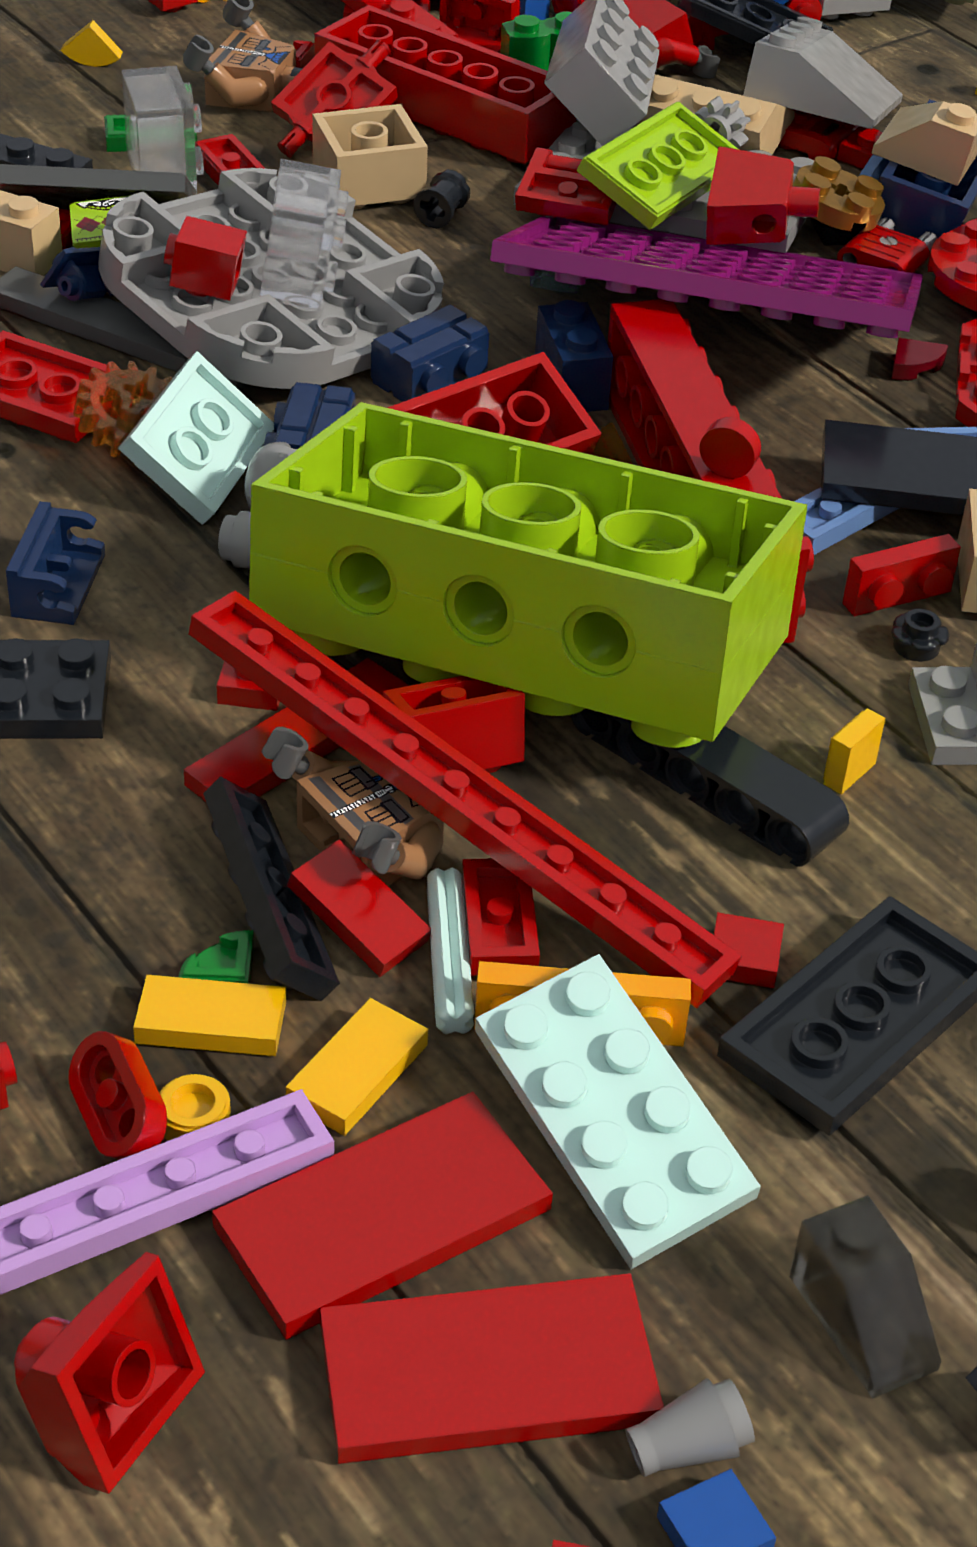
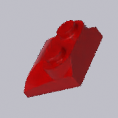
M145 1252L116 1277L72 1321L59 1317H48L38 1322L20 1342L14 1360L17 1388L49 1455L56 1458L81 1484L107 1494L113 1490L205 1373L159 1255Z

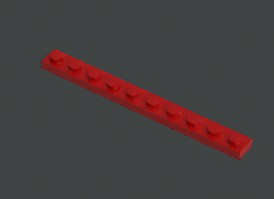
M236 590L191 616L188 635L651 976L691 979L690 1004L696 1009L735 973L742 957L741 954Z

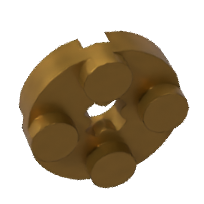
M818 156L812 165L801 167L793 182V186L820 188L818 217L814 219L837 229L851 231L854 223H866L863 231H870L876 227L885 208V202L881 197L884 186L881 182L867 175L857 177L841 170L840 164L828 157Z

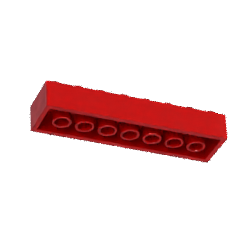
M658 299L611 304L608 346L614 359L609 406L638 466L782 499L776 488L772 470L765 468L760 457L746 475L739 478L719 476L712 472L703 462L699 445L710 425L716 420L725 417L740 419L737 407L730 405L724 394L721 378L718 375L714 376L707 363L704 348L697 345L691 334L688 319L682 318L675 303ZM804 536L802 539L788 637L783 643L795 641L798 618H802L806 610V599L803 590L806 572H810L814 565L813 546L807 536Z

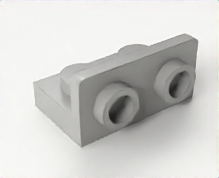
M976 643L971 667H912L908 687L931 765H977Z

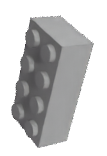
M585 0L563 20L544 82L551 92L602 146L633 128L647 115L660 52L655 36L645 26L639 28L628 16L630 14L629 9L623 0Z

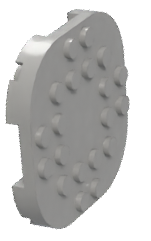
M232 169L220 173L219 186L216 190L161 204L155 202L146 193L140 192L119 201L107 213L106 225L102 229L98 261L99 272L106 287L118 300L188 359L198 351L225 378L240 383L266 388L291 389L296 382L322 385L371 369V342L375 338L388 332H394L401 326L441 309L444 282L434 262L420 249L403 254L398 253L352 217L356 201L354 198L327 183L308 176H304L302 182L290 176H276L277 170ZM186 216L247 231L241 274L230 301L212 296H194L183 289L169 286L172 265L164 264L166 244L170 233H179Z

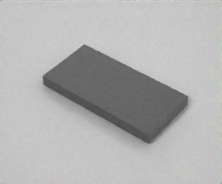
M0 164V190L18 196L34 197L35 199L86 201L89 196L96 193H102L109 198L144 192L155 202L161 204L196 195V189L184 173Z

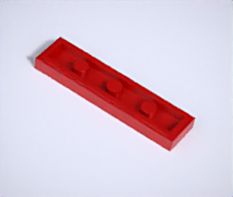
M369 658L347 670L382 696L385 690L409 686ZM286 707L184 769V786L206 802L203 793L220 776L259 797L286 781L287 779L277 777L272 769L273 760L265 758L261 752L276 727H286L297 732L307 741L308 751L324 757L340 746Z

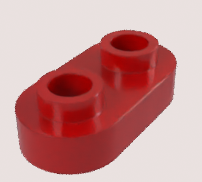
M97 1031L87 1036L77 1047L72 1057L68 1080L73 1097L96 1148L103 1155L120 1160L159 1145L166 1132V1107L138 1047L133 1041L106 1031Z

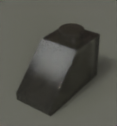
M868 1195L803 1220L789 1277L872 1399L938 1371L942 1361L911 1253Z

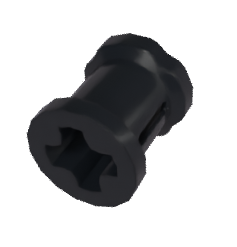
M447 169L437 173L433 177L430 187H425L416 195L413 206L415 214L426 226L435 229L443 228L453 218L454 211L467 204L470 198V188L465 178L456 171Z

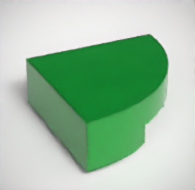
M235 931L219 936V943L203 950L197 956L196 953L191 954L185 960L179 972V978L250 984L254 952V931Z

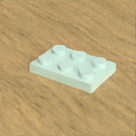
M196 351L183 364L118 449L203 525L216 513L248 467L254 454L262 447L267 432L274 430V422Z

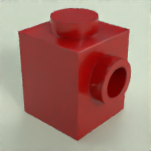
M186 216L179 233H170L166 244L164 264L172 265L169 286L183 289L194 296H212L230 301L241 274L247 231Z

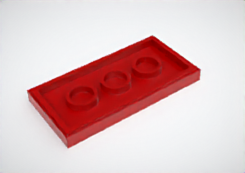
M472 1091L212 1211L213 1228L287 1340L319 1324L320 1308L362 1303L551 1210L553 1193Z
M631 1273L320 1308V1327L338 1464L623 1430L643 1422L664 1407Z

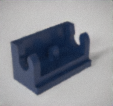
M39 502L6 569L11 617L69 625L75 624L105 557L104 542L89 537L85 539L78 538L71 532L70 528L93 529L97 521L94 516L83 511L51 507L50 502Z

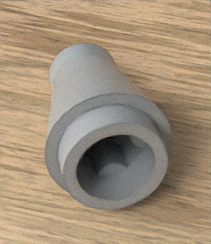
M706 1378L643 1422L625 1429L630 1450L643 1477L662 1470L739 1458V1448L755 1441L753 1426L746 1406L735 1384L729 1378L713 1384Z

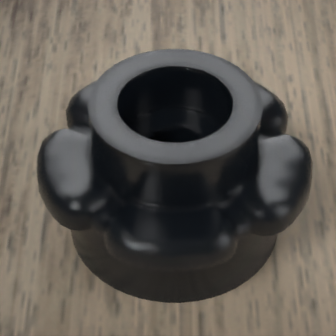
M913 609L897 616L893 621L894 627L891 630V635L894 639V649L906 659L918 662L932 660L938 656L941 646L948 642V629L941 626V620L932 611Z

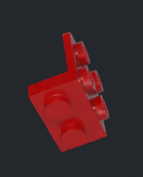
M440 0L439 20L458 34V38L500 53L502 23L514 20L516 16H519L520 0Z

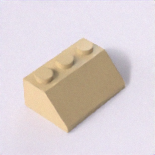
M655 74L647 115L637 125L675 102H680L691 112L695 113L702 107H707L708 102L715 97L720 96L723 104H732L738 100L739 108L744 112L745 117L751 119L743 131L749 140L738 149L744 151L763 150L773 155L785 135L786 129L794 120L795 111L779 104L753 97H746Z

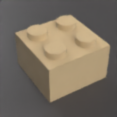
M401 104L312 114L313 166L322 182L343 191L356 200L354 209H361L368 204L384 202L393 204L407 203L410 199H415L416 195L427 187L428 146Z

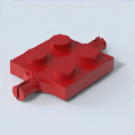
M377 39L363 56L344 52L329 41L271 101L273 112L293 126V129L277 143L279 150L284 155L286 154L288 158H292L293 154L307 140L313 142L312 114L393 104L398 98L396 86L381 77L375 69L391 54L388 45L385 42L382 43V40Z

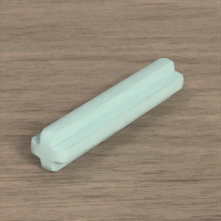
M453 867L445 871L435 868L427 875L429 927L431 928L430 946L436 1027L444 1034L455 1031L464 1034L471 1030L474 1025V1003L463 875Z

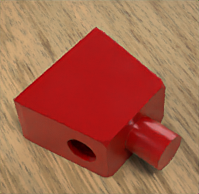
M718 147L707 203L706 244L780 243L786 238L789 216L818 217L820 188L793 186L794 163L790 159L728 147Z

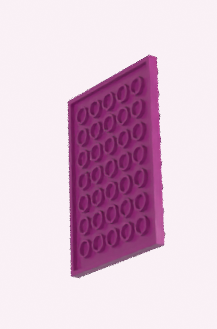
M542 216L493 239L490 261L504 263V272L514 275L534 276L535 270L555 272L554 280L562 283L585 285L586 279H599L606 281L605 288L607 290L629 294L636 293L637 287L658 289L657 298L673 302H688L689 296L710 298L709 307L726 311H740V306L744 304L762 307L760 315L779 320H792L793 313L814 316L813 324L832 329H844L846 322L867 325V334L885 338H897L899 331H910L923 279L922 274L789 252L781 253L736 244L708 245L706 244V239L614 223H609L608 225L585 223L554 216Z

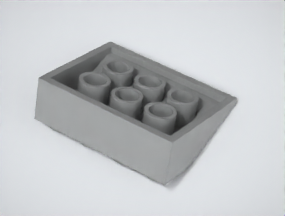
M798 17L797 22L791 21L755 42L743 96L753 97L868 129L875 127L901 103L903 94L833 31L822 29L823 22L819 20Z

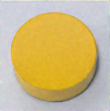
M201 1074L180 1076L168 1082L159 1092L167 1112V1126L164 1138L168 1141L231 1117L229 1093L222 1083L212 1077Z

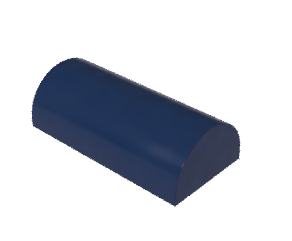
M929 99L928 102H927V104H928V103H935L936 101H933V100H930V99ZM977 156L958 186L890 161L879 179V182L884 186L881 197L885 202L881 218L887 217L888 220L892 219L895 224L893 227L894 231L917 239L925 232L934 233L938 239L943 233L961 226L977 198Z

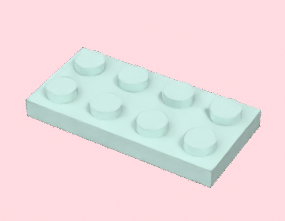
M600 954L476 1017L475 1032L630 1270L758 1197L761 1185Z

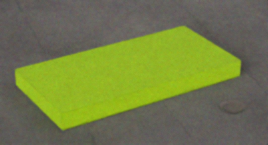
M675 102L583 157L577 172L651 230L710 191L718 147L738 148L680 102Z

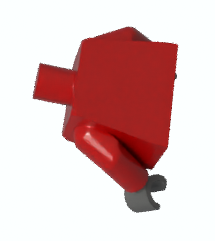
M623 0L629 9L630 14L628 16L639 28L641 26L648 28L658 41L660 52L656 69L667 64L678 63L689 67L692 66V72L697 76L703 78H714L716 76L720 58L717 55H712V51L707 46L701 45L697 47L694 45L685 11L666 0Z

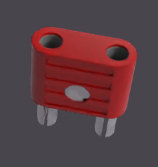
M885 217L877 223L874 229L863 231V228L838 251L837 260L915 273L928 261L929 251L932 249V245L937 240V237L934 233L925 232L917 239L894 231L893 227L895 224L893 220H888Z

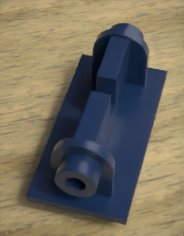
M72 247L63 249L53 259L52 267L40 283L42 288L58 287L60 294L66 296L71 301L104 297L106 292H108L110 297L114 296L106 287L99 272L100 247Z

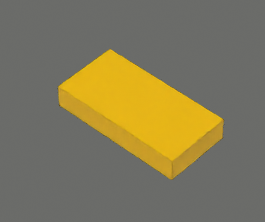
M146 975L133 1027L135 1044L276 1056L286 1007V987Z
M370 998L285 1087L286 1095L302 1089L323 1124L345 1136L428 1045V1028Z

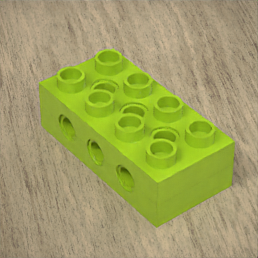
M360 402L251 484L249 600L327 656L345 655L359 649H364L403 660L405 673L423 683L465 676L522 691L525 694V708L538 714L565 716L578 713L586 708L631 720L633 732L639 738L651 744L672 748L695 745L702 740L710 742L715 740L788 637L808 505Z

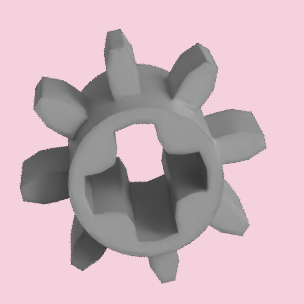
M717 96L708 102L707 107H702L694 113L735 147L740 148L748 142L749 138L743 131L751 119L745 117L744 112L739 108L738 100L732 104H723L722 98Z

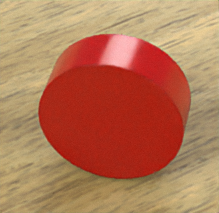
M725 417L716 420L710 425L700 441L699 450L703 462L712 472L726 478H739L746 475L758 460L761 453V441L757 432L748 423L737 418Z

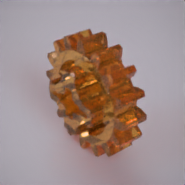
M113 361L108 362L105 373L95 367L92 368L89 378L81 379L76 396L73 416L80 418L78 430L83 433L93 432L91 444L94 447L105 443L110 445V456L116 458L121 453L118 449L173 377H167L162 380L157 378V368L153 366L146 371H138V367L133 361H129L126 370H121Z

